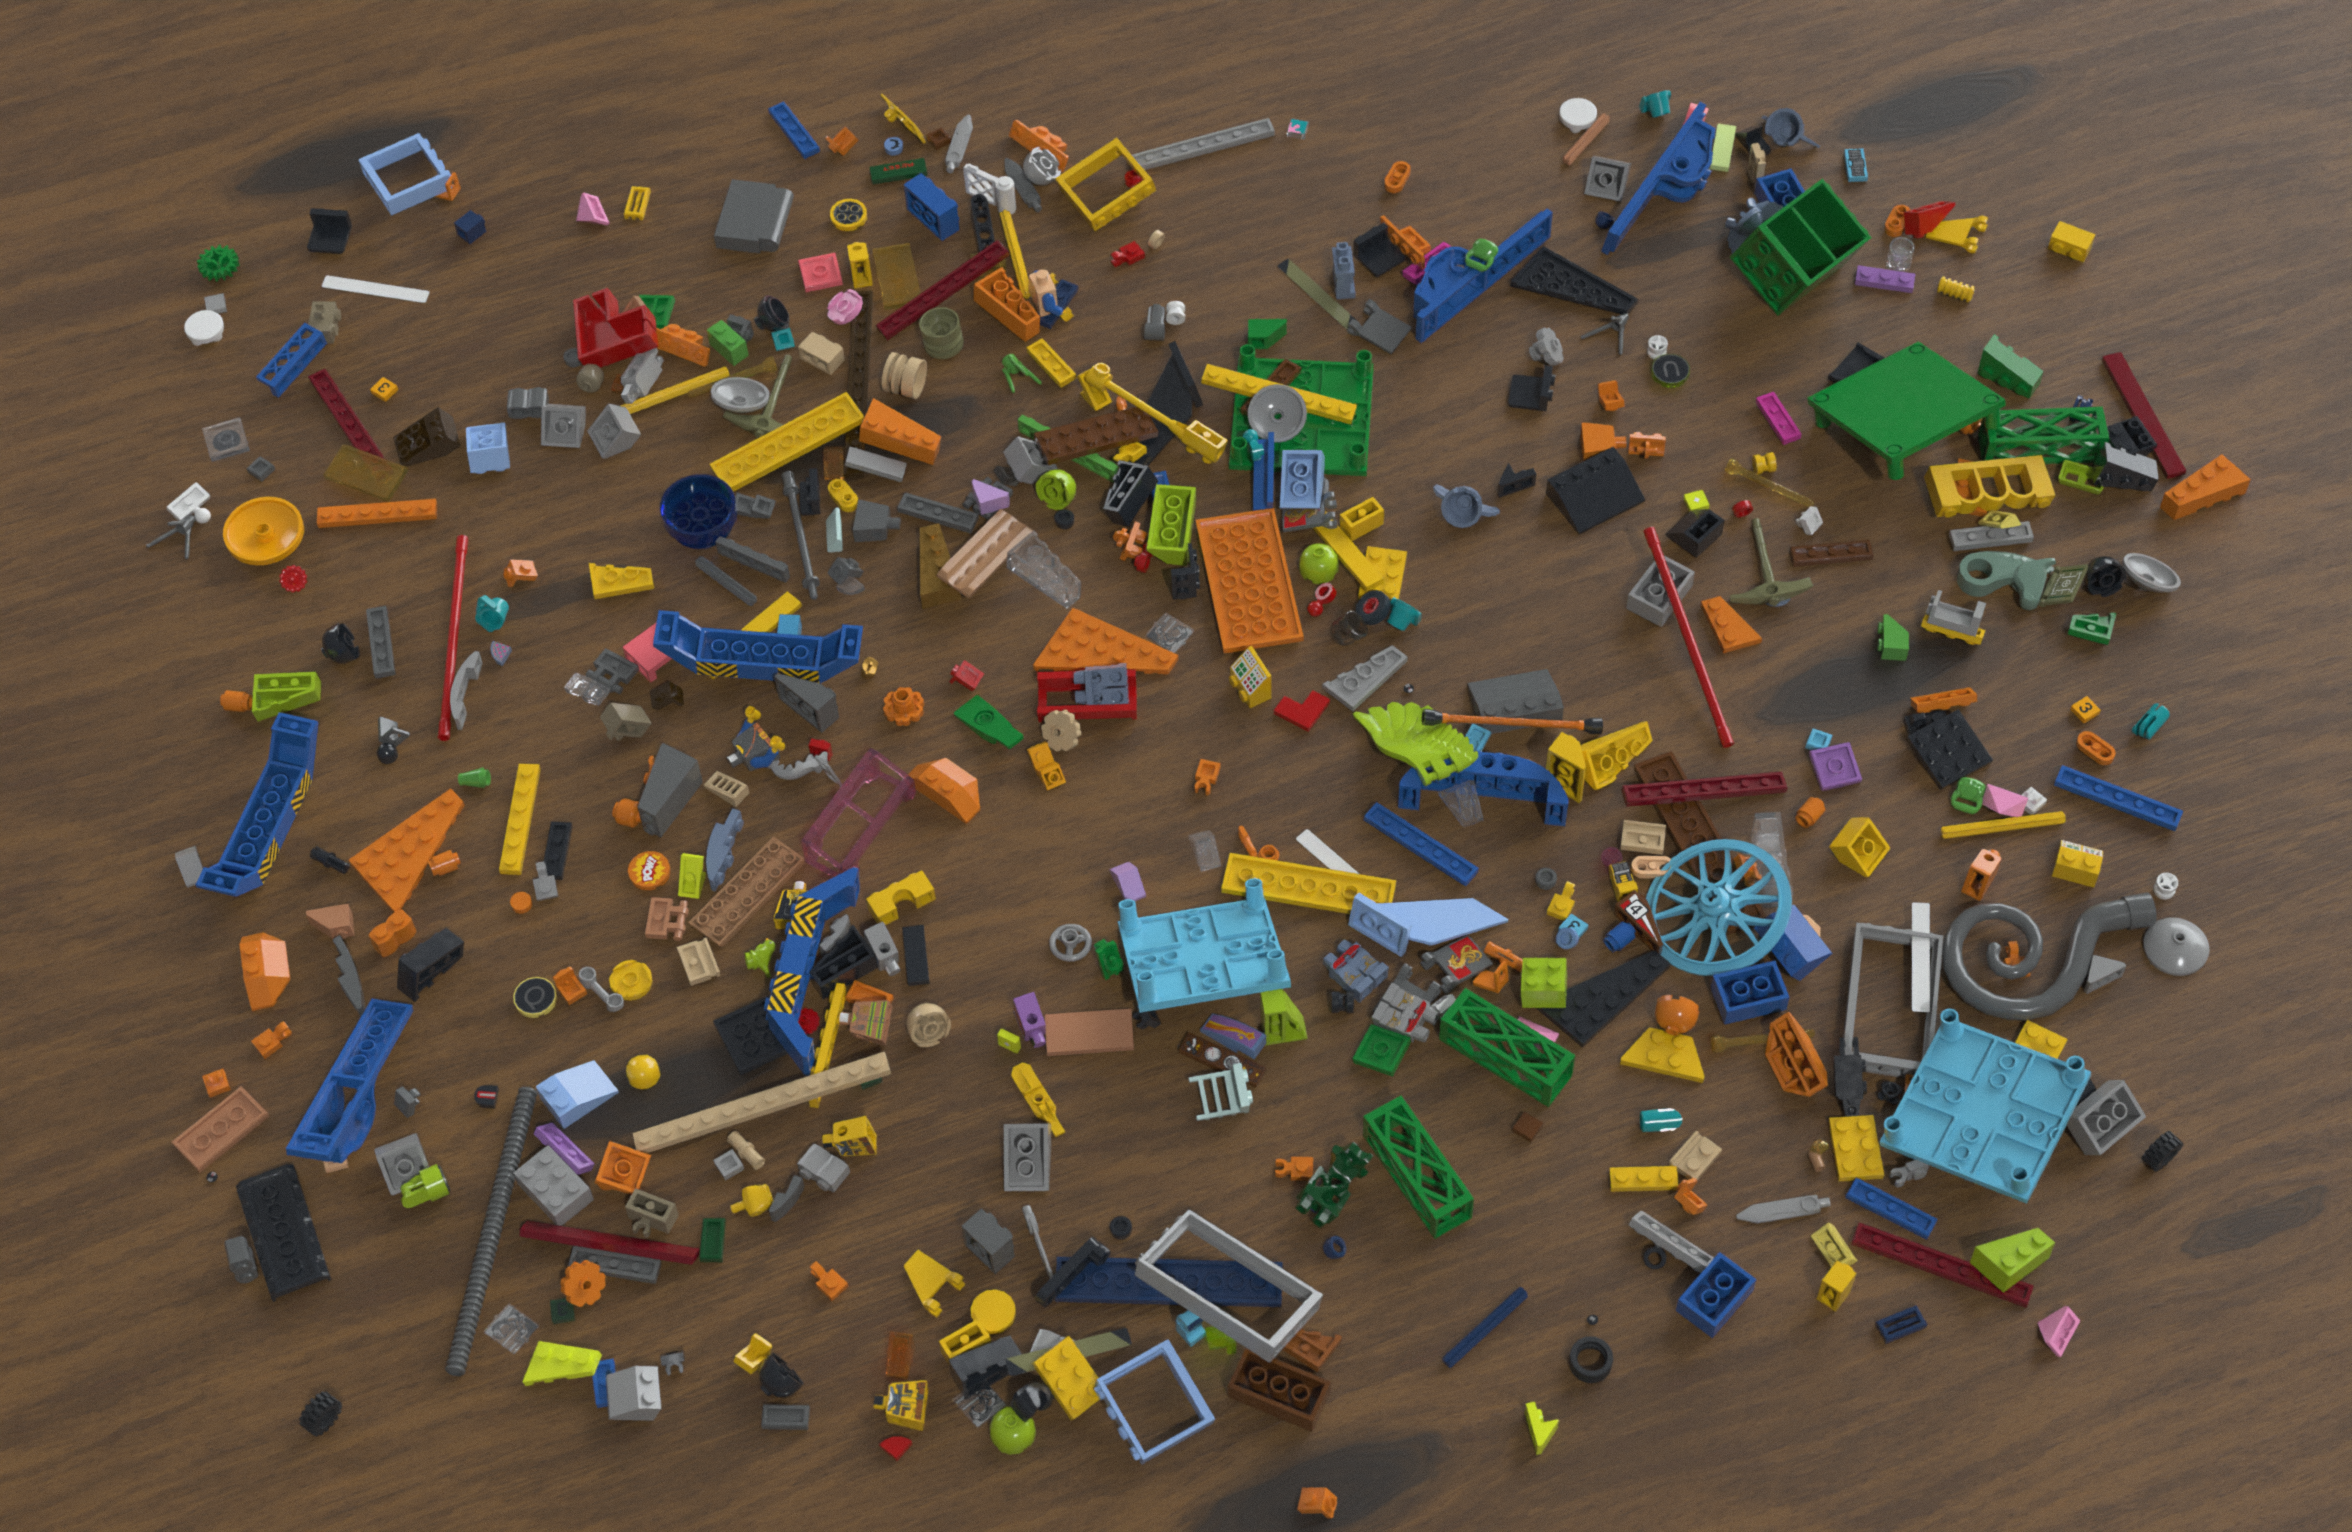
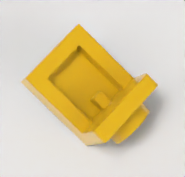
M755 1333L751 1337L750 1344L735 1355L734 1363L752 1374L760 1368L764 1359L770 1355L772 1344Z

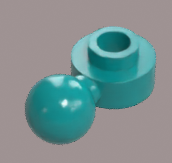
M1248 429L1243 433V438L1247 440L1252 461L1261 460L1264 450L1262 444H1258V433L1253 429Z

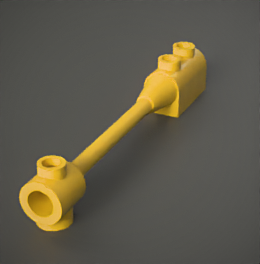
M1097 363L1090 369L1085 381L1090 384V389L1093 392H1103L1108 388L1168 426L1181 442L1186 445V450L1189 453L1198 452L1201 454L1203 462L1211 464L1212 462L1216 463L1220 459L1228 442L1227 439L1197 420L1188 426L1166 417L1111 382L1113 375L1109 373L1110 368L1108 365Z

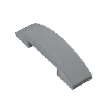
M477 651L471 654L462 664L451 688L450 705L458 730L463 729L467 716L463 699L469 680H478L483 664L480 653Z

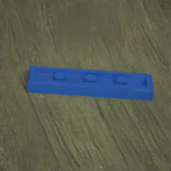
M784 101L768 108L770 116L803 159L820 152V147Z
M1857 1177L1846 1194V1199L1926 1240L1938 1220Z

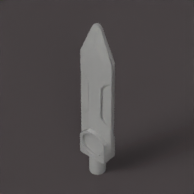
M966 115L957 124L946 156V171L948 173H953L955 167H959L973 130L970 115Z
M1809 1195L1755 1204L1737 1214L1736 1218L1753 1223H1763L1820 1213L1823 1207H1829L1830 1199L1829 1197L1818 1199L1817 1195Z
M1030 1205L1024 1206L1022 1211L1029 1233L1034 1236L1047 1275L1051 1279L1053 1274L1038 1234L1039 1228Z

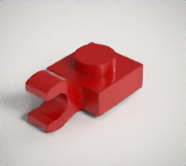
M1133 241L1120 247L1119 251L1111 253L1113 258L1111 263L1114 267H1118L1124 262L1131 265L1144 259L1145 252Z

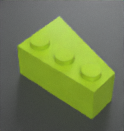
M317 673L254 674L252 713L257 721L276 716L279 712L285 713L320 701L321 681Z
M1283 989L1260 992L1261 1027L1263 1034L1266 1035L1265 1045L1308 1039L1304 1017Z
M2035 1228L1976 1246L1970 1263L2004 1293L2049 1259L2055 1242L2039 1228Z

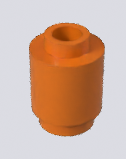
M226 690L221 695L220 705L223 706L225 711L246 712V710L250 711L252 708L253 697L247 692Z
M1808 798L1797 811L1795 816L1796 822L1804 828L1813 826L1826 810L1823 801L1819 798Z
M451 850L433 856L428 861L434 876H442L458 870L457 865L461 864L457 852L452 853Z

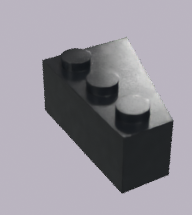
M2107 442L2104 443L2092 464L2094 485L2152 492L2159 480L2156 460L2137 453L2134 455L2128 454L2126 449L2119 448L2118 450L2112 448Z
M1119 460L1117 464L1119 467L1118 472L1113 477L1114 485L1112 489H1109L1103 509L1114 524L1129 527L1158 483V480L1149 466Z
M852 925L842 940L839 939L830 953H826L809 973L813 987L824 1000L830 996L831 991H835L836 983L845 984L846 987L853 983L854 980H858L877 969L878 965L876 955L855 926Z
M445 928L439 933H435L424 943L418 944L410 952L403 954L398 959L397 989L416 1002L420 998L418 994L426 986L430 988L434 985L432 980L440 973L445 974L463 957L464 941Z

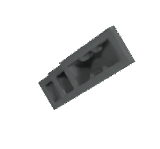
M339 935L332 939L340 954L335 961L343 976L337 979L345 995L361 1017L365 1011V998L361 980L350 952Z

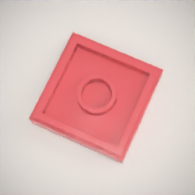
M835 253L798 260L806 292L843 285Z

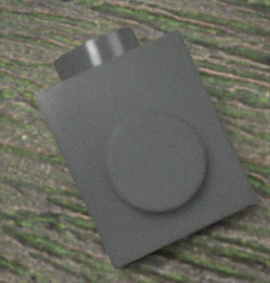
M730 314L727 319L728 326L740 335L747 344L754 334L751 321Z
M838 557L829 569L828 574L838 584L842 585L848 576L860 578L864 571L859 567V563L856 560Z

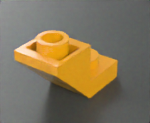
M1046 741L1026 749L1033 768L1047 791L1066 783L1060 765L1054 761Z

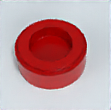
M1744 500L1736 503L1732 507V511L1735 517L1741 518L1749 515L1753 511V507L1750 501Z

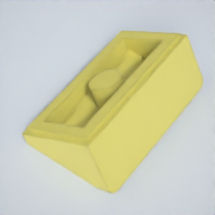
M1991 510L1978 522L1982 526L2001 529L2021 525L2014 513Z
M1827 1223L1811 1235L1831 1267L1837 1260L1849 1266L1857 1262L1856 1257L1833 1224Z

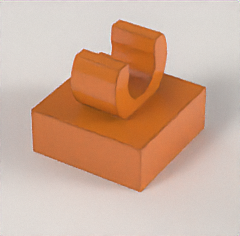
M224 1069L202 1076L210 1098L231 1090Z

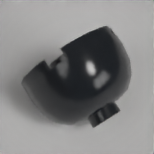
M2100 556L2088 563L2084 582L2092 595L2101 594V597H2107L2115 594L2123 587L2121 584L2124 579L2126 581L2127 576L2125 569L2117 559L2110 556Z
M338 622L325 631L322 637L323 647L321 651L326 658H330L338 664H345L360 657L359 646L354 647L352 642L355 640V637L345 624L341 623L339 625Z
M775 1353L767 1356L760 1365L759 1380L762 1383L760 1388L769 1397L773 1394L778 1398H787L795 1394L804 1383L793 1369L790 1370L786 1366L788 1363Z

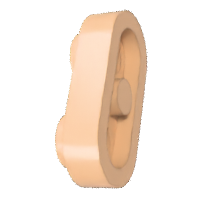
M1638 856L1632 861L1631 871L1638 878L1655 879V877L1664 876L1668 872V870L1660 871V869L1671 859L1666 856Z

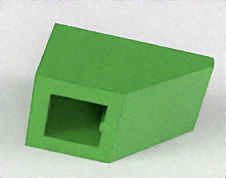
M1884 614L1882 622H1878L1877 633L1881 634V639H1878V651H1881V659L1906 661L1909 651V632L1888 614Z

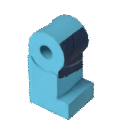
M1187 1310L1184 1314L1176 1317V1331L1192 1347L1207 1334L1202 1327L1203 1319Z

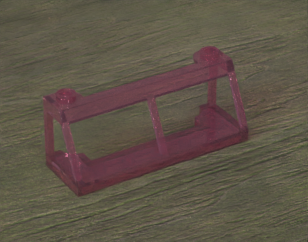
M870 748L801 840L806 863L833 877L853 867L860 870V867H858L859 859L902 801L907 802L914 798L916 794L914 779L878 751ZM879 759L904 779L899 781L881 772ZM878 777H881L898 787L876 817L872 818L851 800L864 782L876 781ZM847 805H849L871 822V824L840 864L821 850L823 846L822 839ZM819 854L837 867L839 873L816 862Z

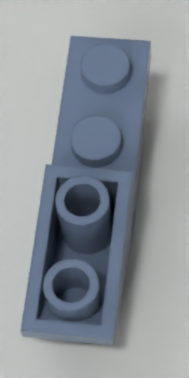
M736 809L731 810L724 825L715 824L708 843L707 873L711 890L715 892L718 886L724 882L727 868H730L733 864L734 856H732L731 848L734 845L737 832L742 830L744 824L741 812Z

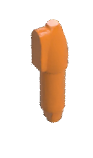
M1119 396L1116 399L1118 411L1127 409L1126 400Z
M1239 826L1238 835L1249 856L1258 857L1257 851L1244 826Z

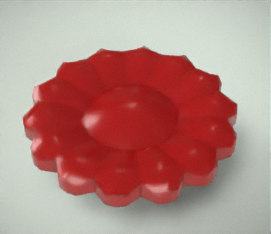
M287 566L279 575L281 587L292 593L295 591L299 592L307 583L305 570L301 569L300 566Z
M804 1008L801 1010L798 1023L806 1035L812 1034L814 1031H817V1027L820 1025V1017L813 1009L808 1010Z

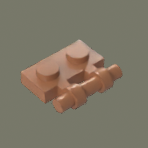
M651 897L645 930L646 938L667 939L668 932H673V939L681 941L686 929L684 922L685 918L688 917V902L681 900L679 906H673L672 898ZM671 916H677L676 923L670 922Z

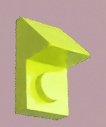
M685 853L681 855L678 896L700 898L706 877V872H703L704 856Z
M1535 1402L1526 1403L1525 1416L1536 1455H1539L1556 1432L1559 1420L1543 1422L1541 1409H1537Z

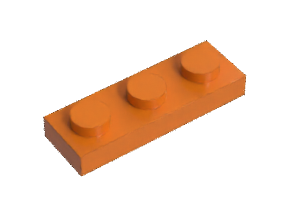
M1968 687L1912 697L1910 699L1911 706L1917 712L1927 713L1934 709L1946 710L1956 705L1968 706L1973 702H1977V693Z

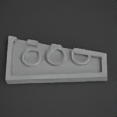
M1392 645L1372 656L1371 660L1364 664L1359 663L1354 666L1353 670L1341 673L1335 680L1323 683L1322 689L1354 711L1407 662L1408 657Z

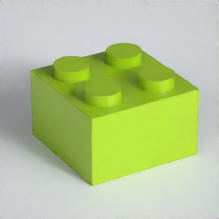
M1523 958L1521 980L1522 1008H1566V958Z

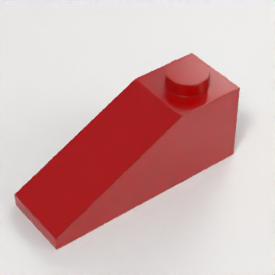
M1939 201L1905 211V234L1913 235V238L1925 237V234L1933 232L1955 207V202Z

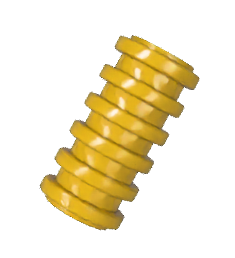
M1943 276L1938 284L1937 293L1943 292V295L1949 294V297L1955 296V299L1960 298L1961 301L1966 300L1969 303L1975 289L1974 286L1968 287V284L1963 285V282L1957 283V280L1953 282L1951 278L1947 280Z

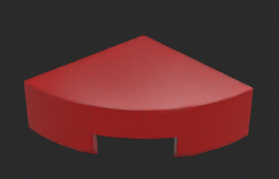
M895 1436L882 1441L879 1446L898 1461L911 1447L912 1441L905 1437Z

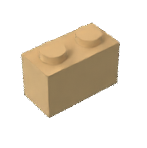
M811 332L798 346L800 359L829 375L845 360L843 348L839 344L833 343L823 335H818L814 332Z

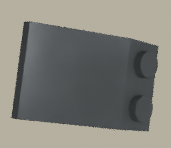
M776 674L774 676L779 699L821 733L839 719L836 694L832 689L826 688L820 683Z

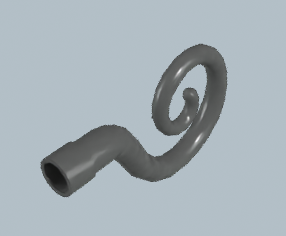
M2148 892L2122 896L2118 900L2101 902L2087 908L2074 923L2064 965L2054 984L2041 995L2022 999L1995 995L1973 980L1963 962V942L1969 931L1977 923L1985 920L1999 919L2020 928L2026 936L2028 952L2019 964L2012 966L2004 964L1999 956L2001 945L1997 942L1990 943L1986 950L1988 967L1997 976L2013 980L2025 977L2036 968L2043 951V938L2040 929L2028 914L2016 907L2001 903L1979 904L1965 909L1949 926L1944 936L1942 948L1944 971L1951 987L1962 1000L1986 1015L2020 1021L2053 1015L2073 1000L2087 977L2099 935L2121 929L2134 930L2154 926L2156 924V907L2152 896Z

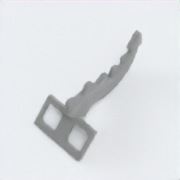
M822 752L819 756L816 755L815 758L812 754H809L805 762L796 761L795 768L789 764L784 770V764L778 766L779 760L772 762L767 767L772 769L777 777L785 780H794L812 771L820 773L824 770L826 775L840 787L843 785L828 764L827 752Z

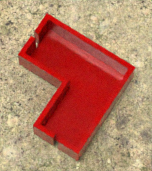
M608 288L592 293L600 308L589 295L573 300L578 359L583 365L595 364L601 368L635 356L637 353H643L658 347V338L655 332L657 331L656 319L646 305L619 314L618 300Z

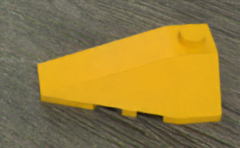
M1648 722L1638 723L1581 745L1586 764L1585 781L1594 790L1612 783L1616 779V775L1621 770H1625L1629 766L1628 763L1653 741Z

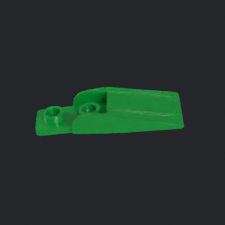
M979 695L974 696L954 712L956 718L991 744H996L998 741L1006 748L1011 749L1024 739L1022 733L1016 730L1001 713Z

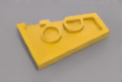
M589 563L594 599L654 589L651 568L631 566L616 568L614 565L606 564V567L596 566L595 563Z

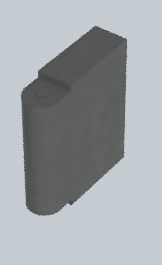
M732 179L714 235L716 248L753 253L777 251L794 194L788 189L777 188L776 184Z

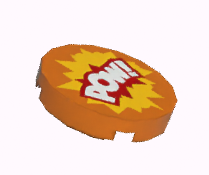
M646 851L638 854L632 859L628 867V874L632 884L636 888L649 891L655 890L660 885L663 886L669 879L671 872L668 859L656 851Z

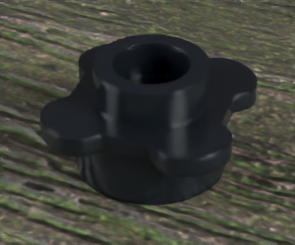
M1882 1082V1090L1878 1093V1099L1889 1101L1893 1105L1898 1104L1899 1094L1903 1091L1902 1087L1895 1082Z

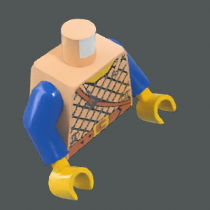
M1047 270L1034 271L1029 275L1028 290L1040 317L1054 314L1061 316L1065 322L1073 318L1074 315L1069 307L1063 310V308L1058 306L1056 288L1054 286L1058 283L1054 278L1056 275L1054 273L1049 275Z

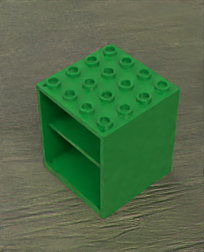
M1822 178L1759 225L1729 258L1777 316H1779L1841 269L1872 237L1867 229L1859 223L1856 216L1844 205L1842 199L1834 193L1831 186Z

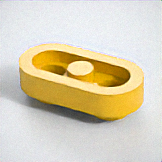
M832 480L828 484L830 497L842 511H855L858 505L857 495L844 480Z

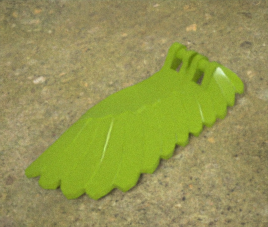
M1391 702L1387 705L1386 711L1382 707H1371L1368 709L1369 714L1357 711L1353 713V717L1368 731L1376 747L1385 755L1401 760L1415 768L1424 786L1431 784V781L1436 779L1439 781L1447 778L1453 772L1459 773L1478 758V752H1474L1473 744H1470L1468 737L1458 733L1456 728L1452 729L1451 724L1422 725L1421 716L1423 709H1433L1428 705L1420 708L1419 705L1413 702L1407 703L1405 706L1397 702ZM1449 758L1452 764L1447 766L1444 762L1445 759ZM1431 766L1433 772L1428 774L1425 768Z

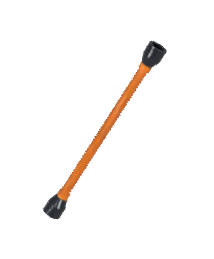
M1423 709L1421 716L1422 725L1424 726L1457 722L1504 726L1571 728L1599 735L1603 731L1602 718L1560 721L1490 716H1459L1441 713L1434 709Z

